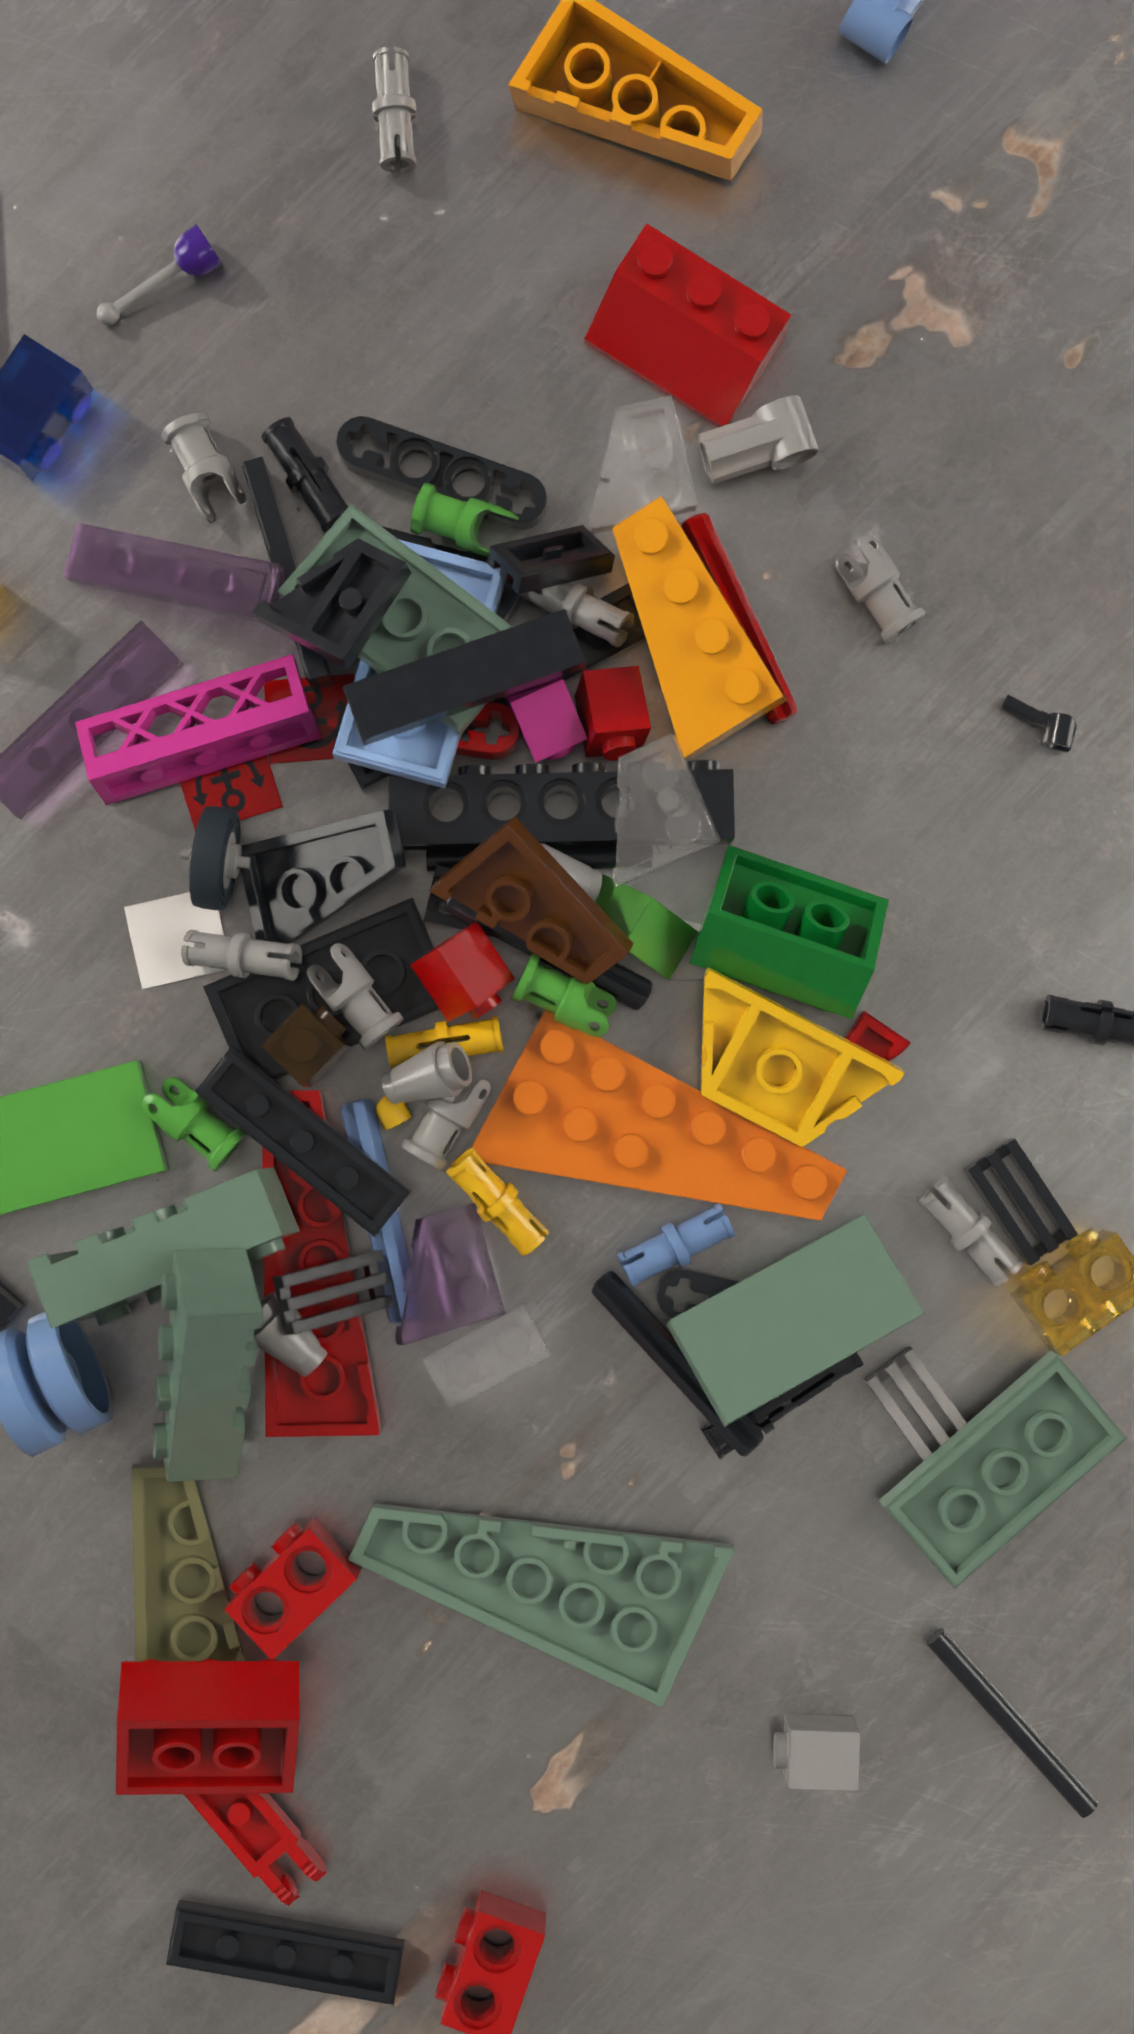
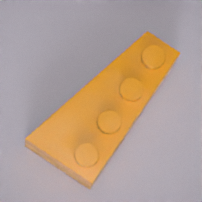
M561 0L508 84L514 107L517 110L732 181L762 134V108L595 0Z
M662 496L612 527L683 759L691 761L787 700Z

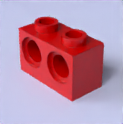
M316 1517L304 1529L297 1522L292 1524L271 1545V1548L277 1554L262 1569L253 1562L229 1586L235 1595L224 1610L271 1660H274L357 1580L362 1569L361 1566L348 1561L350 1553ZM304 1551L316 1552L323 1558L326 1571L318 1576H310L303 1573L298 1567L297 1555ZM261 1592L276 1594L283 1603V1612L275 1616L262 1613L256 1605L255 1595Z
M483 1890L480 1892L475 1909L464 1907L454 1937V1943L460 1944L462 1947L455 1965L445 1962L434 1997L443 2001L441 2025L466 2034H512L546 1935L545 1912ZM501 1929L509 1933L513 1939L507 1945L497 1947L486 1942L483 1936L488 1931ZM479 1985L488 1988L493 1996L486 2001L477 2002L468 1998L464 1991L469 1987Z

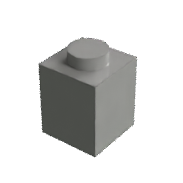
M784 1713V1732L774 1733L773 1760L775 1769H783L788 1789L859 1792L861 1732L854 1717L848 1715Z

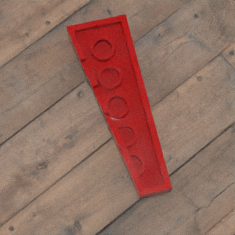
M321 1090L289 1091L327 1122ZM262 1147V1169L275 1167L300 1231L282 1239L286 1249L263 1258L264 1297H266L269 1293L275 1292L272 1277L351 1256L343 1211ZM354 1269L290 1286L291 1297L355 1280ZM358 1292L297 1310L302 1317L355 1303L359 1301ZM362 1315L311 1330L320 1342V1345L327 1351V1355L318 1367L304 1378L297 1371H293L264 1351L265 1437L380 1435L381 1420Z

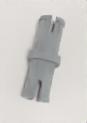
M394 46V70H390L388 47H382L373 53L377 99L372 103L373 118L379 123L380 167L385 171L395 172V149H399L401 172H406L416 166L412 121L416 118L417 111L416 101L410 97L409 53L404 48Z
M564 583L519 594L520 599L531 602L551 613L566 609L573 629L579 626L610 642L615 647H620L630 634V632L621 628L622 625L633 627L634 614L623 611L595 597L593 589L582 583H578L575 586Z
M190 929L185 934L183 940L194 943V947L182 945L181 957L185 965L228 970L230 975L240 978H246L252 973L294 981L300 970L290 967V963L302 964V951L299 944L255 940L251 933L237 932L233 936H226Z
M947 1177L941 1179L933 1186L945 1198L948 1205L944 1206L930 1190L925 1192L919 1199V1202L953 1236L950 1240L951 1244L958 1251L964 1249L991 1279V1283L995 1287L1004 1284L1009 1278L997 1266L994 1260L998 1258L1013 1275L1023 1266L1022 1260L1017 1258L989 1228L992 1221L985 1213L978 1215L952 1186L951 1181Z

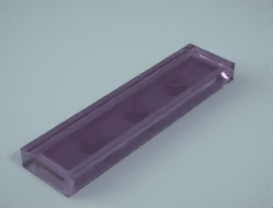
M77 523L63 577L73 583L259 622L252 613L253 609L265 599L270 605L280 599L278 590L284 584L287 569L278 563Z
M142 620L0 754V801L17 818L22 819L84 760L75 722L147 700L183 665L181 660ZM114 730L93 736L96 748Z

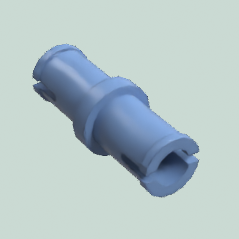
M717 1203L712 1208L675 1227L670 1222L660 1227L661 1234L623 1253H618V1260L625 1274L628 1275V1280L632 1287L638 1286L642 1281L676 1264L683 1268L691 1264L690 1257L727 1238L734 1237L733 1227L727 1215L723 1216L724 1210L721 1205Z

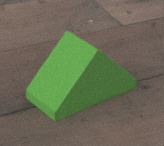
M602 874V885L595 902L634 943L627 956L665 979L670 980L698 931L653 897Z

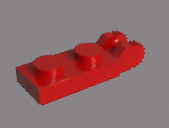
M269 1793L183 1794L254 1878L259 1876L270 1891L285 1906H290L300 1897V1892L293 1878L287 1874V1871L280 1863L275 1861L283 1853L286 1852L312 1881L317 1882L328 1873L326 1864L319 1856V1853L315 1851L308 1840L300 1836L302 1832Z

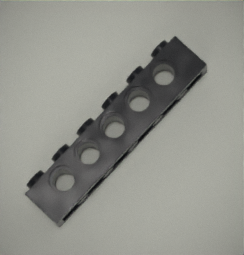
M716 760L688 761L685 763L686 770H663L662 762L639 761L629 763V771L606 772V764L584 762L573 764L572 772L549 773V765L546 764L516 765L515 774H492V766L464 765L458 767V775H449L445 789L400 776H388V809H394L403 852L426 851V849L477 848L509 821L498 820L488 811L491 799L500 793H510L519 799L521 807L515 817L540 843L550 847L731 845L735 839L733 769H720V762ZM670 789L683 791L690 799V811L679 817L666 814L659 804L661 794ZM615 790L628 793L634 801V810L623 818H614L608 815L602 807V800L606 794ZM555 792H567L576 799L578 808L571 817L556 819L547 813L545 802ZM444 794L456 795L463 801L461 814L455 820L449 822L440 821L432 815L433 803Z

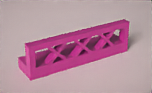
M293 654L75 722L88 780L106 805L321 738L318 724L307 701L298 665ZM287 676L292 696L270 703L256 697L265 682ZM226 695L237 700L235 706L226 717L213 720L202 715L211 699ZM172 712L182 717L181 722L171 734L158 737L147 732L159 715ZM115 729L128 734L119 750L98 756L93 736Z

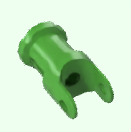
M424 483L414 504L410 531L417 535H421L424 531L432 532L454 540L457 548L488 557L489 549L482 548L478 543V531L484 516L494 512L519 520V517L513 512L503 509L501 506L473 497L466 502L436 492L433 484Z
M533 953L510 998L518 1003L524 999L553 1013L555 1021L594 1037H600L608 1031L609 1020L606 1016L611 1015L617 1006L616 999L609 992L595 986L592 982L587 985L575 977L569 978L540 964V957ZM603 999L607 1001L608 1005L602 1006L598 1000ZM597 1022L600 1027L593 1028L590 1023Z
M177 1077L167 1078L162 1084V1091L165 1097L175 1106H172L160 1095L151 1093L143 1098L142 1108L144 1112L176 1142L184 1140L209 1161L208 1167L214 1172L218 1171L243 1143L247 1134L240 1128L234 1130L209 1109L210 1104L182 1080ZM172 1086H176L179 1089V1093H176ZM151 1103L157 1106V1111L152 1109Z

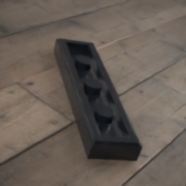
M261 456L243 462L244 466L241 467L278 589H280L296 570L298 563L271 474ZM295 641L305 678L311 688L319 690L334 685L326 657Z
M562 609L342 687L361 740L365 746L585 669V660L566 609Z
M231 1046L195 1090L198 1095L373 1237L380 1232L412 1192V1190L235 1047Z
M179 1900L175 1910L166 1965L394 2005L405 1939Z

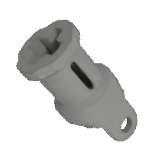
M194 412L169 423L164 427L161 437L165 444L173 446L185 471L182 475V480L200 514L209 523H214L216 515L208 500V494L213 485L223 479L231 496L240 504L246 502V496L228 456L220 454L208 430L210 419L207 413Z
M864 535L859 539L858 546L861 554L869 564L867 574L864 573L853 557L846 554L841 555L837 559L836 567L856 601L866 604L883 630L880 635L884 642L887 643L926 617V613L922 607L916 608L898 580L901 573L881 543L871 535ZM869 544L874 547V550L869 547ZM845 565L850 568V572L846 570Z
M335 943L331 947L330 952L334 961L343 971L342 984H337L324 968L315 964L307 969V976L333 1012L341 1011L361 1037L359 1045L363 1050H366L396 1028L404 1018L399 1012L392 1013L372 987L374 979L352 951L343 944Z
M485 1079L478 1080L471 1087L464 1101L458 1103L455 1102L454 1096L428 1099L425 1103L428 1108L427 1113L411 1139L405 1138L401 1145L402 1148L428 1164L445 1171L448 1166V1161L446 1160L448 1153L462 1129H469L490 1093V1083Z

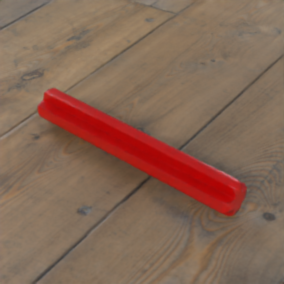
M706 513L694 515L681 524L682 529L787 700L766 713L767 720L772 725L786 721L796 714L798 708L709 515Z

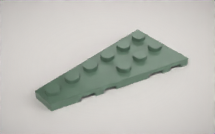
M374 1503L348 1561L663 1708L735 1551L734 1544Z

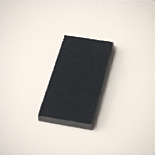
M413 897L299 945L302 951V964L290 963V967L300 970L294 981L281 977L250 973L246 978L229 975L203 986L228 1047L232 1046L238 1049L275 1080L289 1075L261 1045L302 1004L311 1007L314 1011L323 1005L347 1028L341 1037L351 1046L350 1048L359 1045L361 1037L341 1011L333 1012L307 976V969L315 964L324 968L337 984H342L343 971L334 961L330 952L331 947L335 943L343 944L352 951L374 979L372 987L392 1013L399 1012L404 1018L394 1029L439 1011L440 1009L410 966L434 948Z

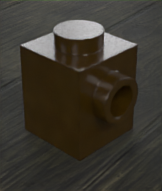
M304 1004L261 1045L302 1087H312L351 1046L341 1037L347 1028L328 1009L321 1005L314 1011L311 1007Z

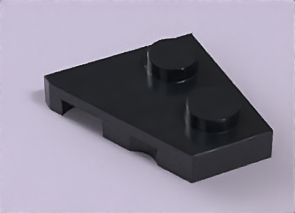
M357 538L336 552L333 558L325 565L315 566L296 578L300 585L299 587L271 605L266 599L255 606L252 613L265 626L350 669L412 572L406 562Z

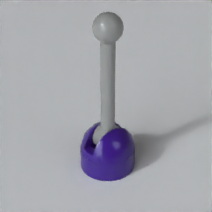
M195 224L179 236L174 248L175 261L113 304L109 302L102 303L97 309L98 320L106 326L114 325L119 319V313L180 271L194 276H204L222 265L223 263L198 225Z

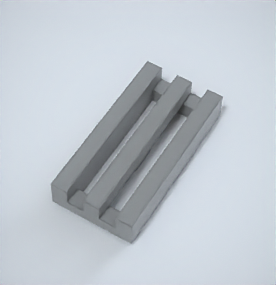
M909 1346L865 1378L864 1381L922 1461H924L932 1452L882 1385L883 1381L889 1377L892 1378L940 1446L949 1437L900 1370L902 1367L909 1364L957 1431L967 1422L914 1349Z

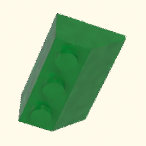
M728 845L689 963L705 969L710 967L725 976L760 987L765 991L777 993L815 1006L822 1011L832 1012L852 1019L875 970L889 900Z

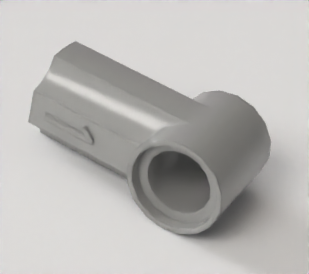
M792 395L779 398L757 409L752 417L700 433L698 435L701 457L712 484L771 466L772 470L790 468L816 456L819 453V449L801 396Z

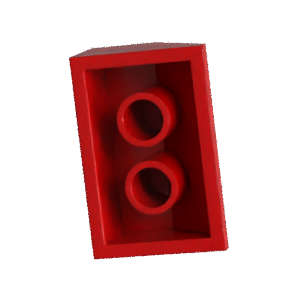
M646 223L616 269L587 331L584 343L715 426L721 427L732 422L785 340L792 315Z
M155 1659L121 1661L116 1728L115 1795L293 1793L300 1724V1661H278L275 1659L261 1661H219L215 1659L202 1661H160Z

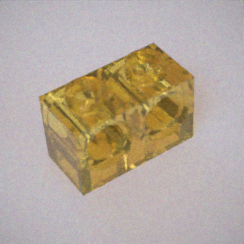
M1094 1228L1082 1232L1065 1246L1069 1252L1051 1266L1048 1261H1043L1027 1270L1018 1279L1022 1286L1011 1293V1296L1047 1348L1060 1356H1064L1134 1307V1256L1116 1232L1102 1229L1097 1233ZM1108 1256L1114 1264L1113 1277L1107 1284L1097 1286L1091 1276L1092 1266L1098 1258ZM1062 1288L1067 1295V1308L1061 1316L1049 1319L1044 1311L1045 1298L1051 1291Z

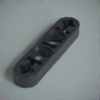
M358 416L351 418L341 426L337 433L336 444L341 460L348 469L357 474L417 495L424 483L433 484L436 492L466 502L471 497L489 502L493 496L494 479L499 478L503 480L500 484L502 493L518 496L522 489L529 490L531 502L536 504L535 508L525 507L522 514L514 513L519 517V520L494 512L486 514L484 519L513 529L526 530L539 524L546 514L547 495L545 487L538 478L529 473L371 417ZM364 433L371 434L373 446L389 452V442H396L390 454V467L388 469L383 468L385 463L383 454L371 450H365L362 458L355 457L353 445L349 443L351 439L360 441ZM409 451H423L432 459L431 468L423 477L411 478L400 470V461ZM475 469L482 474L485 484L480 493L475 496L465 497L454 490L452 486L453 479L461 470ZM496 495V505L513 512L512 501Z

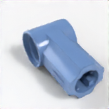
M854 0L840 24L838 33L882 63L887 64L906 37L914 19L913 15L924 0Z

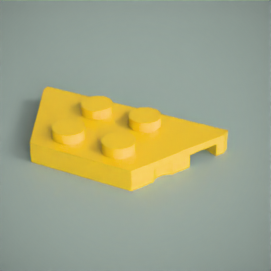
M710 967L704 973L700 1089L702 1096L794 1144L804 1147L823 1134L828 1125L836 1120L845 1119L861 1108L863 1101L888 1084L893 1086L902 1079L905 1072L901 1067Z

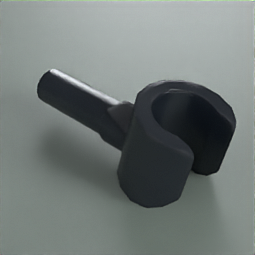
M1007 695L1002 704L1003 708L1034 723V725L1045 728L1041 741L1042 746L1060 752H1069L1071 750L1077 730L1076 721L1072 716L1057 712L1048 714L1043 710L1039 711Z

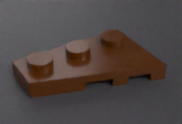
M515 816L440 877L429 890L445 901L452 897L477 912L475 919L492 929L497 924L526 941L529 951L587 985L627 956L634 944Z

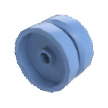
M43 1312L28 1320L26 1334L14 1326L0 1332V1422L11 1440L23 1453L34 1457L65 1441L67 1427L81 1435L113 1419V1402L103 1366L93 1344L79 1322L51 1329L46 1313Z

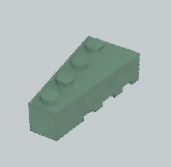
M275 1167L256 1169L188 1196L182 1200L184 1205L178 1208L175 1205H170L136 1217L130 1222L132 1227L124 1230V1227H119L74 1242L77 1248L75 1251L52 1255L44 1254L27 1261L26 1264L51 1329L95 1317L99 1326L106 1325L132 1314L129 1303L147 1296L150 1305L161 1302L162 1275L172 1274L174 1250L246 1248L247 1253H250L254 1262L286 1249L282 1239L300 1231Z
M246 1248L174 1250L172 1274H163L161 1281L163 1310H170L169 1325H159L158 1330L160 1361H167L166 1374L156 1375L155 1379L156 1409L163 1410V1423H153V1458H163L167 1482L238 1478L245 1433V1419L242 1407H249L251 1394L248 1367L255 1366L257 1344L256 1341H253L254 1329H261L263 1316Z

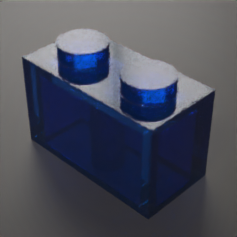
M25 334L0 370V461L33 482L40 470H48L57 459L61 449L59 441L71 423H79L88 412L92 401L90 394L94 388L82 370Z

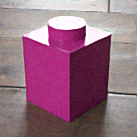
M562 677L504 697L519 725L521 738L535 763L543 759L555 760L571 753L576 744L588 739Z

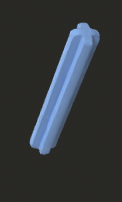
M362 1099L342 1105L340 1112L346 1138L389 1172L372 1100ZM397 1209L375 1237L368 1233L372 1250H382L384 1261L378 1263L380 1272H387L389 1284L383 1286L385 1295H391L394 1306L386 1308L387 1317L391 1323L411 1321L421 1315V1307Z

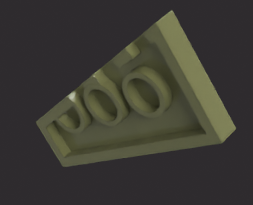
M164 1463L132 1464L135 1661L148 1659L160 1661H202L206 1659L246 1661L235 1621L224 1610L229 1603L196 1480L167 1482Z

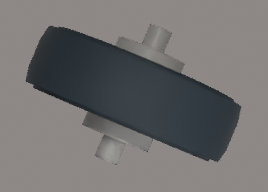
M206 806L198 821L191 848H181L180 859L189 860V891L193 906L209 910H224L230 900L239 869H249L251 858L241 856L240 818L238 811L234 809Z

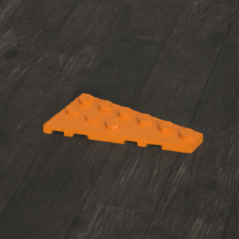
M547 1010L542 1014L471 1147L488 1164L819 1221L822 1220L848 1171L813 1151L800 1147L702 1096L699 1090L600 1037L590 1036L555 1021L554 1014Z

